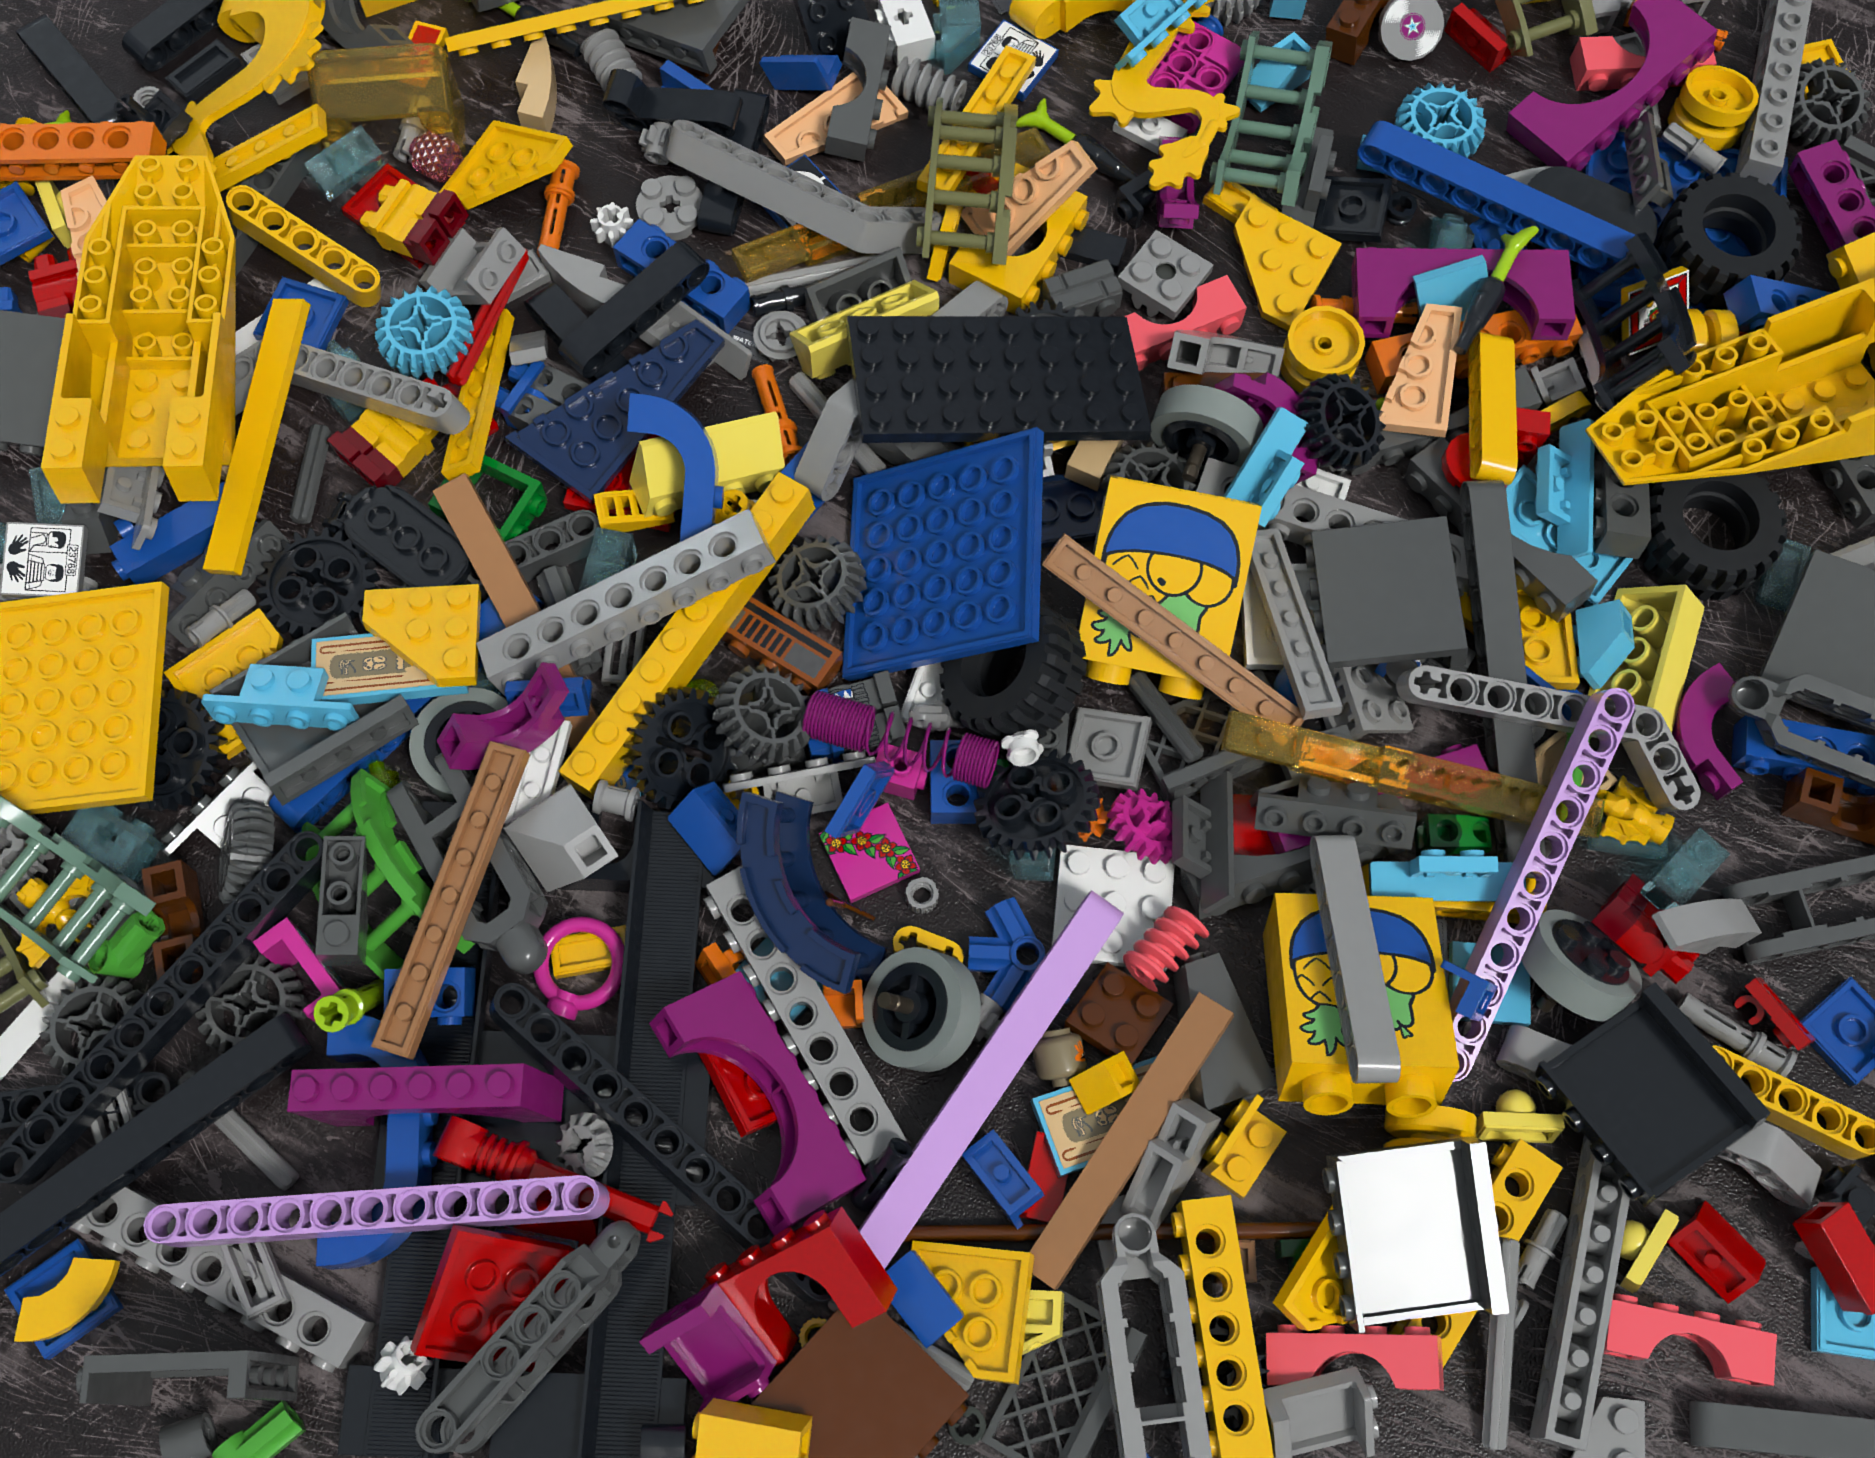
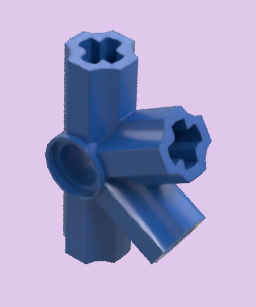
M1015 897L995 904L984 913L997 938L969 936L968 969L970 972L996 973L983 994L993 999L1002 1008L1004 1013L1008 1011L1045 957L1044 946L1036 938ZM1022 948H1030L1035 951L1038 960L1032 965H1023L1017 960L1016 953ZM1069 997L1064 1004L1070 1001Z

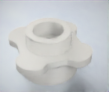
M1029 729L1004 737L1001 740V746L1007 749V760L1016 766H1028L1035 763L1044 750L1043 745L1037 741L1039 738L1038 732Z

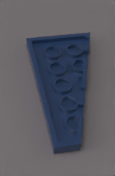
M695 319L661 340L660 345L643 355L638 354L630 359L629 364L614 373L613 371L609 372L564 400V404L546 415L542 413L532 420L533 423L518 432L515 430L504 437L505 441L593 505L595 503L593 494L605 491L637 452L639 441L647 440L651 435L648 433L627 432L630 393L662 397L677 403L725 346V339Z

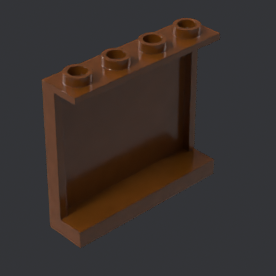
M838 1308L750 1405L813 1416L808 1458H915L917 1455L920 1458H925L938 1444L939 1439L935 1434L946 1422L952 1427L967 1411L968 1406L964 1401L970 1395L886 1313L852 1328Z

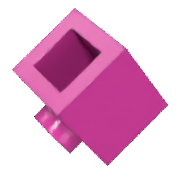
M883 744L878 751L876 762L885 761L895 768V772L883 792L914 800L917 789H925L929 772H926L923 768L922 753L914 765L907 767L903 759V748L894 760L888 762L885 758ZM888 744V757L892 758L899 747ZM907 749V762L911 763L918 752Z

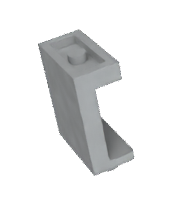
M504 227L497 228L489 242H476L463 228H460L453 239L448 238L450 240L449 245L434 266L429 265L419 282L427 290L432 285L437 289L438 293L446 289L451 297L457 296L461 300L462 305H490L526 252V249Z
M1357 1366L1263 1389L1274 1458H1292L1295 1455L1350 1441L1359 1442L1366 1458L1375 1456L1374 1438L1379 1437V1428L1373 1414V1409L1378 1408V1400L1372 1383L1364 1382Z

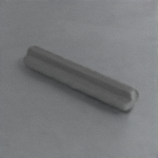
M313 424L310 427L289 514L292 521L297 524L307 525L312 520L329 447L327 439L332 434L326 425Z
M1139 671L1130 676L1128 688L1182 758L1189 764L1199 760L1203 756L1204 748L1147 675Z

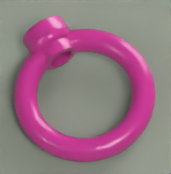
M572 917L555 924L543 935L547 943L548 953L543 964L534 971V977L540 991L549 1000L546 1007L554 1014L575 1021L578 1011L593 1009L604 1004L619 990L622 977L624 944L617 932L608 924L592 917ZM576 932L591 933L599 937L608 947L612 961L609 976L604 984L597 990L585 995H575L560 989L554 983L549 971V958L554 946L565 936Z

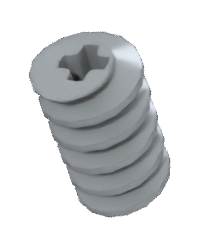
M614 29L600 30L586 38L581 44L580 52L583 54L584 60L589 64L590 70L595 74V78L600 83L601 89L604 92L610 72L613 69H624L634 73L641 80L643 79L641 71L637 69L636 63L631 59L630 53L625 49L624 43L619 39V34Z
M907 56L902 59L896 69L891 85L895 96L900 97L903 95L904 99L908 102L915 100L918 107L923 108L927 105L928 111L929 105L936 106V99L940 97L944 98L943 110H959L967 89L966 80H962L956 87L954 86L955 75L951 74L946 81H943V69H939L932 76V64L927 63L923 70H920L921 59L915 58L911 65L908 64Z

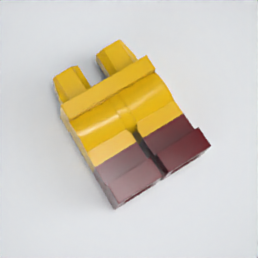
M400 179L396 186L384 185L379 192L378 198L381 207L377 212L372 210L366 211L361 217L360 223L368 234L377 239L383 249L389 251L392 249L397 253L434 266L450 243L448 237L454 238L469 214L455 192L443 189L441 193L429 191L418 184L411 185L409 181ZM453 215L454 219L448 224L444 216ZM435 241L436 244L430 251L425 243Z
M367 408L360 418L341 434L337 430L327 441L336 455L371 487L380 488L385 487V485L396 486L423 459L424 455L428 456L435 449L431 440L439 431Z

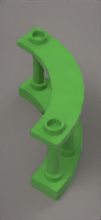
M361 768L351 778V802L322 831L311 823L306 822L302 826L301 832L311 831L322 838L324 836H339L356 820V833L353 836L366 837V847L375 861V868L367 875V897L386 879L401 897V905L374 930L368 924L365 964L384 981V969H401L404 960L384 942L412 915L418 916L421 919L432 890L417 874L422 867L411 853L406 842L397 841L392 828L397 824L386 793L391 788ZM318 845L308 849L305 856L306 861L316 857L319 851ZM320 881L312 888L318 902ZM461 935L456 949L465 954L475 943L464 940Z

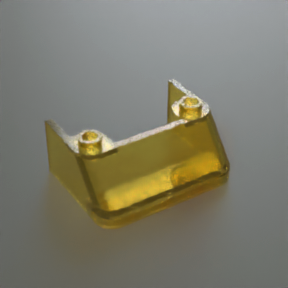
M418 43L317 51L312 55L315 65L311 70L307 71L312 105L317 103L326 112L328 136L324 137L321 141L331 162H338V142L351 136L352 122L419 117L422 126L432 133L444 134L446 132H453L459 152H466L465 107L447 52L440 45Z

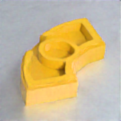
M946 205L940 231L957 232L963 206ZM934 245L927 279L936 282L941 280L950 253L947 252H950L951 246Z
M73 1258L68 1273L56 1287L40 1296L23 1298L14 1342L43 1341L71 1330L74 1325L83 1320L92 1310L95 1311L107 1296L118 1273L120 1261Z

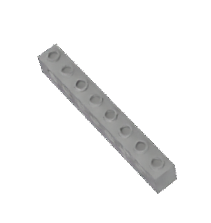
M1767 0L1752 79L1759 98L1751 117L1745 123L1735 173H1740V177L1746 178L1748 175L1759 178L1758 182L1764 185L1767 183L1772 185L1784 165L1812 0Z
M1208 457L1196 492L1223 497L1241 467ZM1294 485L1291 489H1288L1280 502L1281 507L1276 517L1269 521L1265 528L1258 524L1257 530L1279 528L1283 541L1287 540L1302 545L1305 548V546H1312L1311 531L1407 520ZM1295 517H1303L1307 519L1308 522H1301L1297 520ZM1449 533L1459 596H1463L1464 592H1467L1469 597L1464 537Z
M748 508L477 642L476 645L487 679L505 695L504 691L507 681L531 680L542 662L555 663L559 670V668L571 662L588 657L594 651L612 642L624 639L628 634L647 625L657 623L663 617L681 608L693 605L696 601L716 591L726 589L730 584L746 576L759 573L765 567L776 562L761 526Z
M741 865L707 884L706 889L709 896L703 900L714 919L722 917L728 928L723 935L734 954L738 951L742 952L748 963L742 967L746 977L753 988L758 985L761 986L767 999L762 1001L767 1014L774 1022L780 1019L787 1032L781 1036L784 1044L794 1056L798 1054L801 1056L807 1067L801 1072L807 1082L815 1090L819 1089L827 1102L822 1107L829 1118L836 1125H840L847 1138L843 1140L850 1153L857 1160H860L864 1167L871 1161L879 1158L892 1138H900L904 1141H907L817 982L801 971V967L786 953H781L775 945L772 952L767 956H757L752 952L751 945L756 939L761 937L771 939L765 933L755 914L746 922L736 921L732 917V911L737 905H750L740 874V868H743ZM779 971H785L792 976L794 982L788 990L778 991L772 987L770 983L771 977ZM799 1005L807 1006L813 1013L811 1022L804 1026L796 1025L790 1019V1012ZM817 1040H825L831 1044L833 1054L827 1060L818 1061L810 1054L809 1048L811 1044ZM838 1074L846 1075L852 1081V1091L846 1096L835 1095L830 1089V1080ZM858 1109L868 1111L873 1120L871 1128L864 1132L856 1131L850 1124L852 1112Z
M1585 1135L1529 1436L1530 1439L1570 1451H1587L1630 1198L1623 1192L1618 1183L1620 1177L1610 1165L1605 1167L1595 1158L1590 1149L1592 1143Z
M129 1185L70 1226L86 1235H89L91 1230L103 1235L104 1237L100 1243L117 1253L123 1254L126 1249L138 1255L135 1263L148 1271L157 1274L160 1268L173 1275L169 1282L186 1292L192 1293L195 1288L208 1295L204 1302L224 1313H227L229 1308L243 1314L240 1322L245 1326L260 1333L263 1332L265 1327L278 1334L275 1342L284 1348L297 1353L301 1347L314 1354L310 1362L330 1373H333L336 1367L349 1370V1365L354 1363L376 1325L375 1322L280 1269V1274L292 1303L290 1316L286 1320L280 1321L277 1316L278 1306H276L274 1310L268 1313L264 1312L252 1321L247 1320L218 1245L187 1247L185 1256L176 1262L173 1258L175 1247L154 1243L149 1239L143 1242L140 1241L139 1230L144 1224L145 1217L150 1210L158 1205H162V1203ZM116 1202L117 1214L113 1220L107 1223L105 1211L109 1205ZM175 1217L168 1224V1235L175 1229ZM234 1244L232 1248L244 1279L248 1282L252 1278L240 1247ZM255 1256L272 1298L275 1294L260 1258ZM219 1259L222 1265L221 1273L217 1279L211 1282L207 1275L208 1268L211 1263ZM256 1291L252 1298L255 1306L261 1303ZM324 1318L328 1324L327 1334L320 1341H315L312 1336V1327L317 1320Z

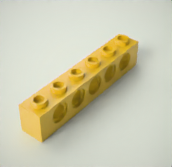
M1522 1139L1509 1145L1502 1144L1491 1161L1496 1166L1491 1173L1495 1211L1499 1218V1237H1508L1518 1241L1521 1239L1563 1168ZM1507 1176L1515 1179L1519 1185L1520 1190L1517 1197L1509 1194L1505 1188ZM1478 1310L1435 1316L1438 1328L1434 1335L1441 1337L1443 1368ZM1422 1318L1392 1322L1387 1334L1404 1335V1327H1422Z
M1231 1195L1181 1201L1176 1205L1177 1212H1172L1171 1221L1175 1238L1181 1237L1183 1255H1178V1267L1184 1271L1185 1280H1188L1190 1293L1188 1301L1191 1321L1195 1326L1197 1341H1195L1198 1367L1201 1368L1203 1386L1201 1387L1205 1413L1208 1412L1210 1431L1208 1433L1212 1458H1274ZM1199 1232L1209 1233L1214 1238L1216 1248L1213 1254H1204L1198 1249L1196 1237ZM1208 1274L1215 1275L1222 1283V1293L1218 1298L1210 1297L1203 1289V1279ZM1214 1317L1225 1320L1229 1326V1336L1224 1342L1215 1340L1210 1333L1209 1326ZM1222 1361L1231 1363L1236 1370V1380L1231 1386L1223 1385L1217 1378L1216 1370ZM1231 1405L1239 1408L1243 1414V1424L1235 1432L1228 1429L1223 1420L1225 1410Z

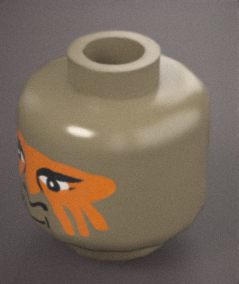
M1070 1027L1045 1031L1032 1050L1037 1077L1041 1080H1051L1053 1088L1071 1085L1069 1079L1082 1073L1087 1068L1082 1038L1079 1034L1071 1033Z

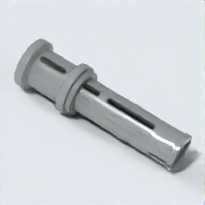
M1688 992L1683 995L1676 1005L1689 1021L1698 1028L1739 1052L1740 1056L1783 1077L1789 1074L1797 1060L1798 1054L1794 1051L1786 1052L1768 1041L1767 1035L1763 1032L1755 1031L1752 1033L1717 1010L1707 1006Z

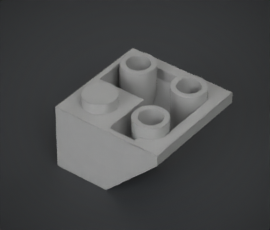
M570 783L503 826V829L546 892L582 880L618 857L615 849Z

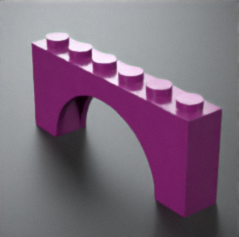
M1637 0L1632 5L1628 25L1635 30L1641 39L1645 52V62L1636 76L1614 94L1589 103L1565 104L1554 102L1533 91L1509 112L1506 131L1547 166H1564L1580 171L1587 165L1592 154L1598 149L1601 151L1606 149L1614 140L1616 133L1623 127L1627 129L1636 118H1639L1641 111L1648 105L1650 107L1656 105L1664 96L1665 90L1673 83L1675 85L1680 84L1690 72V68L1697 62L1703 63L1711 56L1715 49L1714 41L1718 30L1680 0Z
M1356 248L1351 268L1353 317L1361 326L1364 338L1390 337L1397 312L1407 302L1416 297L1413 276L1483 255L1487 264L1488 277H1490L1504 249ZM1522 249L1503 282L1506 288L1503 301L1511 305L1525 320L1530 331L1531 340H1567L1576 320L1569 250Z
M741 971L663 1007L649 1024L669 1058L693 1052L721 1057L746 1072L762 1089L772 1105L780 1128L781 1159L774 1180L767 1190L753 1201L774 1236L848 1194L866 1180L861 1171L859 1161L850 1153L840 1136L837 1125L829 1118L822 1107L816 1090L807 1082L798 1067L796 1057L787 1049L777 1032L774 1021L767 1016L756 997L753 986L746 981Z
M524 1063L292 1070L287 1112L334 1126H374L375 1116L400 1113L470 1114L506 1118L523 1123L561 1122L564 1085L554 1076Z

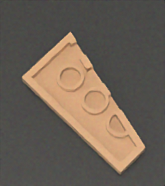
M852 72L835 84L832 90L825 91L764 134L763 142L784 166L793 163L804 154L810 157L825 151L833 106L849 103L856 99L863 91L862 84L857 75ZM887 86L885 91L878 90L877 99L883 100L880 118L879 120L872 119L871 129L879 130L908 118V109Z
M1071 140L1036 162L1035 167L1024 174L1019 173L1014 176L1012 198L1005 197L1004 209L1010 210L1007 256H1011L1098 169L1078 142ZM965 207L962 210L961 217L974 234L987 235V232H994L996 213H990L989 209L975 207Z
M93 175L60 190L67 228L70 230L72 243H70L72 254L76 259L78 269L76 273L77 280L85 236L107 202V198Z
M1426 304L1408 349L1400 362L1396 376L1389 387L1380 411H1383V414L1379 419L1386 425L1383 431L1446 437L1457 356L1453 347L1459 337L1462 307Z

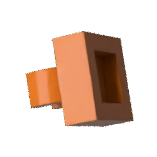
M714 942L702 949L696 961V968L707 984L711 985L737 973L735 970L740 966L739 962L745 958L741 951L734 954L731 948L723 953L717 943Z

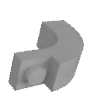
M1176 330L1167 367L1201 375L1205 372H1268L1279 377L1285 348L1254 342L1251 339L1212 332Z

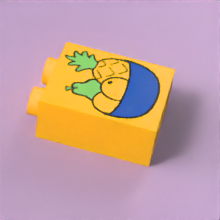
M1110 475L1094 555L1230 656L1262 506L1257 503ZM1085 597L1079 633L1080 640L1084 642L1086 656L1082 657V659L1088 660L1086 677L1111 684L1129 685L1132 669L1161 674L1158 688L1160 692L1187 699H1202L1205 688L1203 684Z
M1275 893L1263 932L1278 1101L1303 1102L1304 1109L1316 1115L1340 1114L1352 1108L1354 1104L1386 1105V1110L1389 1114L1401 1118L1421 1117L1433 1112L1437 1105L1441 1106L1460 1068L1445 971L1440 967L1443 959L1433 898L1367 896L1400 1054L1401 1072L1397 1083L1355 1084L1351 1080L1317 895Z

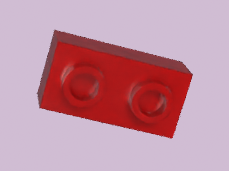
M1516 407L1517 468H1520L1523 464L1527 466L1537 453L1538 447H1541L1550 436L1551 412Z

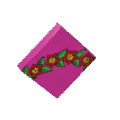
M888 803L872 809L858 833L836 839L825 831L819 833V838L850 903H854L920 872V867Z

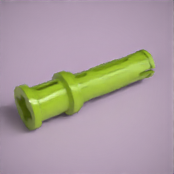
M377 979L360 988H345L337 991L335 994L321 998L314 1007L313 1016L316 1024L322 1030L333 1033L342 1030L348 1025L357 1023L363 1018L365 1012L384 1004V981Z

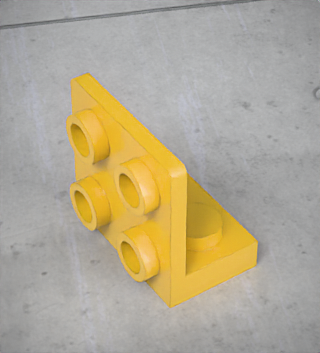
M1258 1094L1249 1102L1243 1098L1234 1107L1224 1122V1125L1229 1130L1226 1134L1220 1132L1212 1140L1202 1157L1208 1161L1202 1172L1241 1200L1246 1196L1287 1133L1283 1128L1257 1111L1264 1100Z

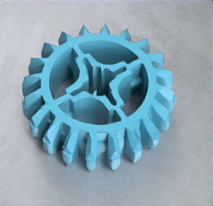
M1441 81L1436 88L1428 82L1423 89L1416 87L1411 94H1407L1401 106L1397 109L1394 125L1468 158L1476 153L1484 138L1486 119L1482 118L1484 108L1476 107L1477 98L1468 99L1467 90L1460 93L1456 91L1455 84L1451 88H1445Z
M417 285L415 293L409 294L403 289L401 299L398 300L390 296L392 307H381L382 317L376 319L378 330L375 331V339L379 345L378 349L381 355L385 357L388 365L393 369L398 368L399 372L403 375L411 372L413 377L419 379L423 373H426L432 380L436 371H441V373L446 375L447 367L452 362L459 361L456 353L458 351L464 355L468 353L467 346L463 342L473 343L474 339L470 331H474V326L470 320V313L462 305L461 300L457 296L451 297L446 289L438 293L437 289L431 285L427 292H423L422 288Z

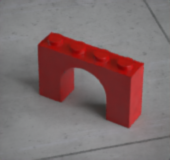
M1849 1202L1818 1203L1793 1222L1795 1229L1842 1311L1861 1312L1864 1315L1875 1314V1245L1870 1240Z
M842 1206L829 1213L821 1210L813 1214L804 1222L802 1227L795 1231L791 1227L782 1230L771 1239L770 1244L762 1248L758 1245L751 1246L737 1258V1261L729 1265L725 1261L717 1264L706 1273L705 1279L707 1281L700 1289L702 1291L717 1282L776 1359L777 1363L775 1366L786 1361L798 1337L774 1304L769 1293L768 1277L780 1272H797L813 1278L826 1289L852 1328L887 1312L898 1290Z

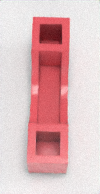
M1613 36L1580 37L1569 58L1576 91L1598 92L1601 90L1623 88L1639 72L1645 62V56L1628 52L1615 41ZM1714 51L1705 62H1697L1690 68V72L1697 67L1717 65ZM1685 79L1678 85L1673 83L1670 87H1681Z
M1228 275L1198 286L1192 303V312L1179 322L1156 324L1143 319L1135 312L1124 316L1127 317L1138 371L1143 370L1148 364L1157 360L1169 359L1176 330H1196L1229 335L1240 328L1247 307Z
M1614 1294L1603 1354L1629 1360L1648 1359L1655 1346L1661 1340L1670 1335H1676L1690 1340L1705 1353L1711 1363L1715 1378L1755 1387L1774 1386L1777 1334L1761 1331L1762 1324L1752 1321L1735 1320V1325L1720 1322V1315L1694 1311L1693 1317L1679 1314V1307L1676 1305L1654 1302L1653 1308L1638 1305L1637 1297Z
M1277 1325L1278 1333H1266L1267 1370H1269L1267 1373V1385L1274 1387L1319 1376L1332 1361L1341 1356L1364 1354L1378 1361L1386 1369L1396 1389L1444 1391L1442 1341L1438 1335H1430V1327H1404V1335L1387 1334V1327L1365 1326V1333L1345 1334V1326L1338 1325L1322 1326V1329H1319V1333H1303V1330L1298 1329L1295 1325Z

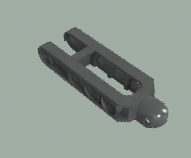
M1808 673L1794 676L1779 683L1758 676H1748L1740 678L1732 684L1728 693L1730 705L1737 712L1755 719V724L1767 747L1875 789V765L1863 761V756L1847 755L1825 746L1826 742L1820 739L1809 740L1789 732V727L1784 725L1781 716H1779L1785 700L1796 697L1875 728V699Z
M442 753L437 755L434 761L457 803L439 816L433 818L431 813L423 808L416 795L410 789L412 785L406 780L401 781L386 792L395 813L434 883L449 847L446 839L455 832L476 778L473 770L449 769ZM502 827L490 862L511 897L508 909L487 923L481 913L484 910L481 903L474 901L462 936L466 941L478 943L482 949L499 952L510 969L520 974H530L543 964L548 953L547 943L538 929L544 919L548 901L520 852Z
M1875 855L1748 880L1721 890L1724 899H1742L1746 907L1783 900L1793 931L1784 932L1772 939L1749 945V942L1742 944L1741 949L1748 965L1875 939V918L1864 920V917L1861 916L1842 925L1828 927L1827 924L1815 926L1804 896L1875 881Z
M618 1220L609 1224L590 1245L582 1244L557 1263L422 1413L415 1429L416 1440L422 1449L435 1454L450 1451L471 1453L477 1451L487 1442L617 1296L622 1286L621 1272L636 1257L641 1240L640 1232L630 1222ZM569 1278L564 1283V1285L554 1294L556 1285L561 1280ZM595 1293V1299L593 1303L588 1308L581 1309V1307ZM538 1312V1314L524 1328V1322L527 1319V1317L532 1313ZM565 1328L563 1337L556 1342H551ZM507 1347L503 1351V1353L495 1361H493L495 1353L500 1348ZM532 1362H535V1367L533 1368L532 1372H530L528 1375L522 1376L521 1374L530 1366V1364ZM444 1416L445 1418L440 1428L442 1443L439 1444L431 1437L430 1430L434 1420ZM475 1429L472 1439L462 1444V1440Z

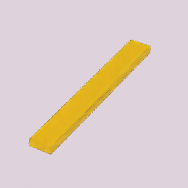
M273 298L202 568L210 574L242 575L311 306L304 299Z

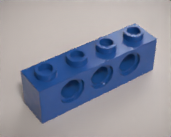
M638 219L613 246L617 266L633 277H636L656 260L654 257L662 255L677 242L667 237L664 231L657 225H649ZM705 259L710 265L708 275L700 285L681 301L729 334L751 308L749 288L738 277L728 276L713 261ZM710 291H717L714 294H707Z
M1749 275L1723 294L1727 309L1736 317L1739 331L1751 333L1764 328L1768 317L1832 293Z
M1745 715L1733 725L1732 767L1745 769L1746 773L1753 775H1764L1767 773L1781 775L1787 781L1806 767L1843 778V787L1857 789V792L1863 795H1875V789L1785 753L1777 754L1774 749L1765 745L1755 724V719ZM1782 719L1784 725L1789 727L1788 731L1809 740L1820 739L1826 742L1825 746L1847 755L1863 756V761L1875 765L1874 735Z

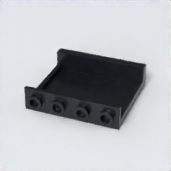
M1656 982L1643 990L1637 1001L1547 1063L1544 1060L1541 1061L1535 1072L1537 1077L1535 1081L1540 1091L1549 1100L1554 1098L1564 1109L1562 1114L1568 1125L1577 1133L1583 1132L1592 1143L1590 1149L1595 1158L1605 1167L1610 1165L1620 1177L1618 1183L1623 1192L1633 1201L1638 1199L1644 1207L1763 1124L1771 1113Z

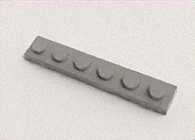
M1279 528L1257 530L1249 566L1302 719L1307 720L1340 715L1343 705Z

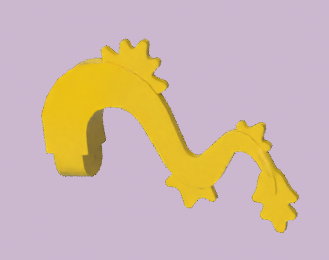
M223 0L217 22L224 33L240 42H258L262 46L255 58L243 70L198 104L194 101L188 103L185 112L193 120L189 123L187 132L181 138L175 139L169 146L166 155L174 151L178 155H208L214 173L217 170V166L213 164L214 155L206 138L207 129L216 120L252 100L264 90L268 94H272L283 79L288 84H292L299 72L309 71L314 67L315 63L312 60V55L322 47V44L315 38L324 29L321 21L325 13V0Z
M1012 0L1009 7V16L1012 21L1038 39H1046L1060 29L1065 33L1087 17L1099 12L1113 10L1123 12L1136 0ZM1208 0L1197 10L1193 5L1188 8L1187 11L1191 16L1176 29L1172 24L1166 28L1169 36L1155 48L1149 43L1144 48L1147 55L1133 68L1127 63L1119 71L1115 68L1112 80L1098 79L1094 81V90L1100 95L1090 105L1089 115L1092 117L1111 116L1118 121V126L1121 128H1125L1133 117L1157 118L1184 113H1192L1198 116L1201 126L1196 136H1189L1173 143L1160 145L1159 155L1162 158L1149 162L1148 169L1153 173L1149 181V188L1154 191L1166 186L1181 189L1184 178L1187 176L1193 179H1200L1203 165L1208 157L1209 146L1217 131L1225 132L1227 130V121L1240 116V108L1235 105L1226 104L1223 93H1218L1213 97L1199 90L1154 87L1147 82L1171 48L1178 32L1194 33L1195 24L1191 18L1209 17L1211 8L1205 4L1214 0ZM1131 41L1120 60L1135 47Z

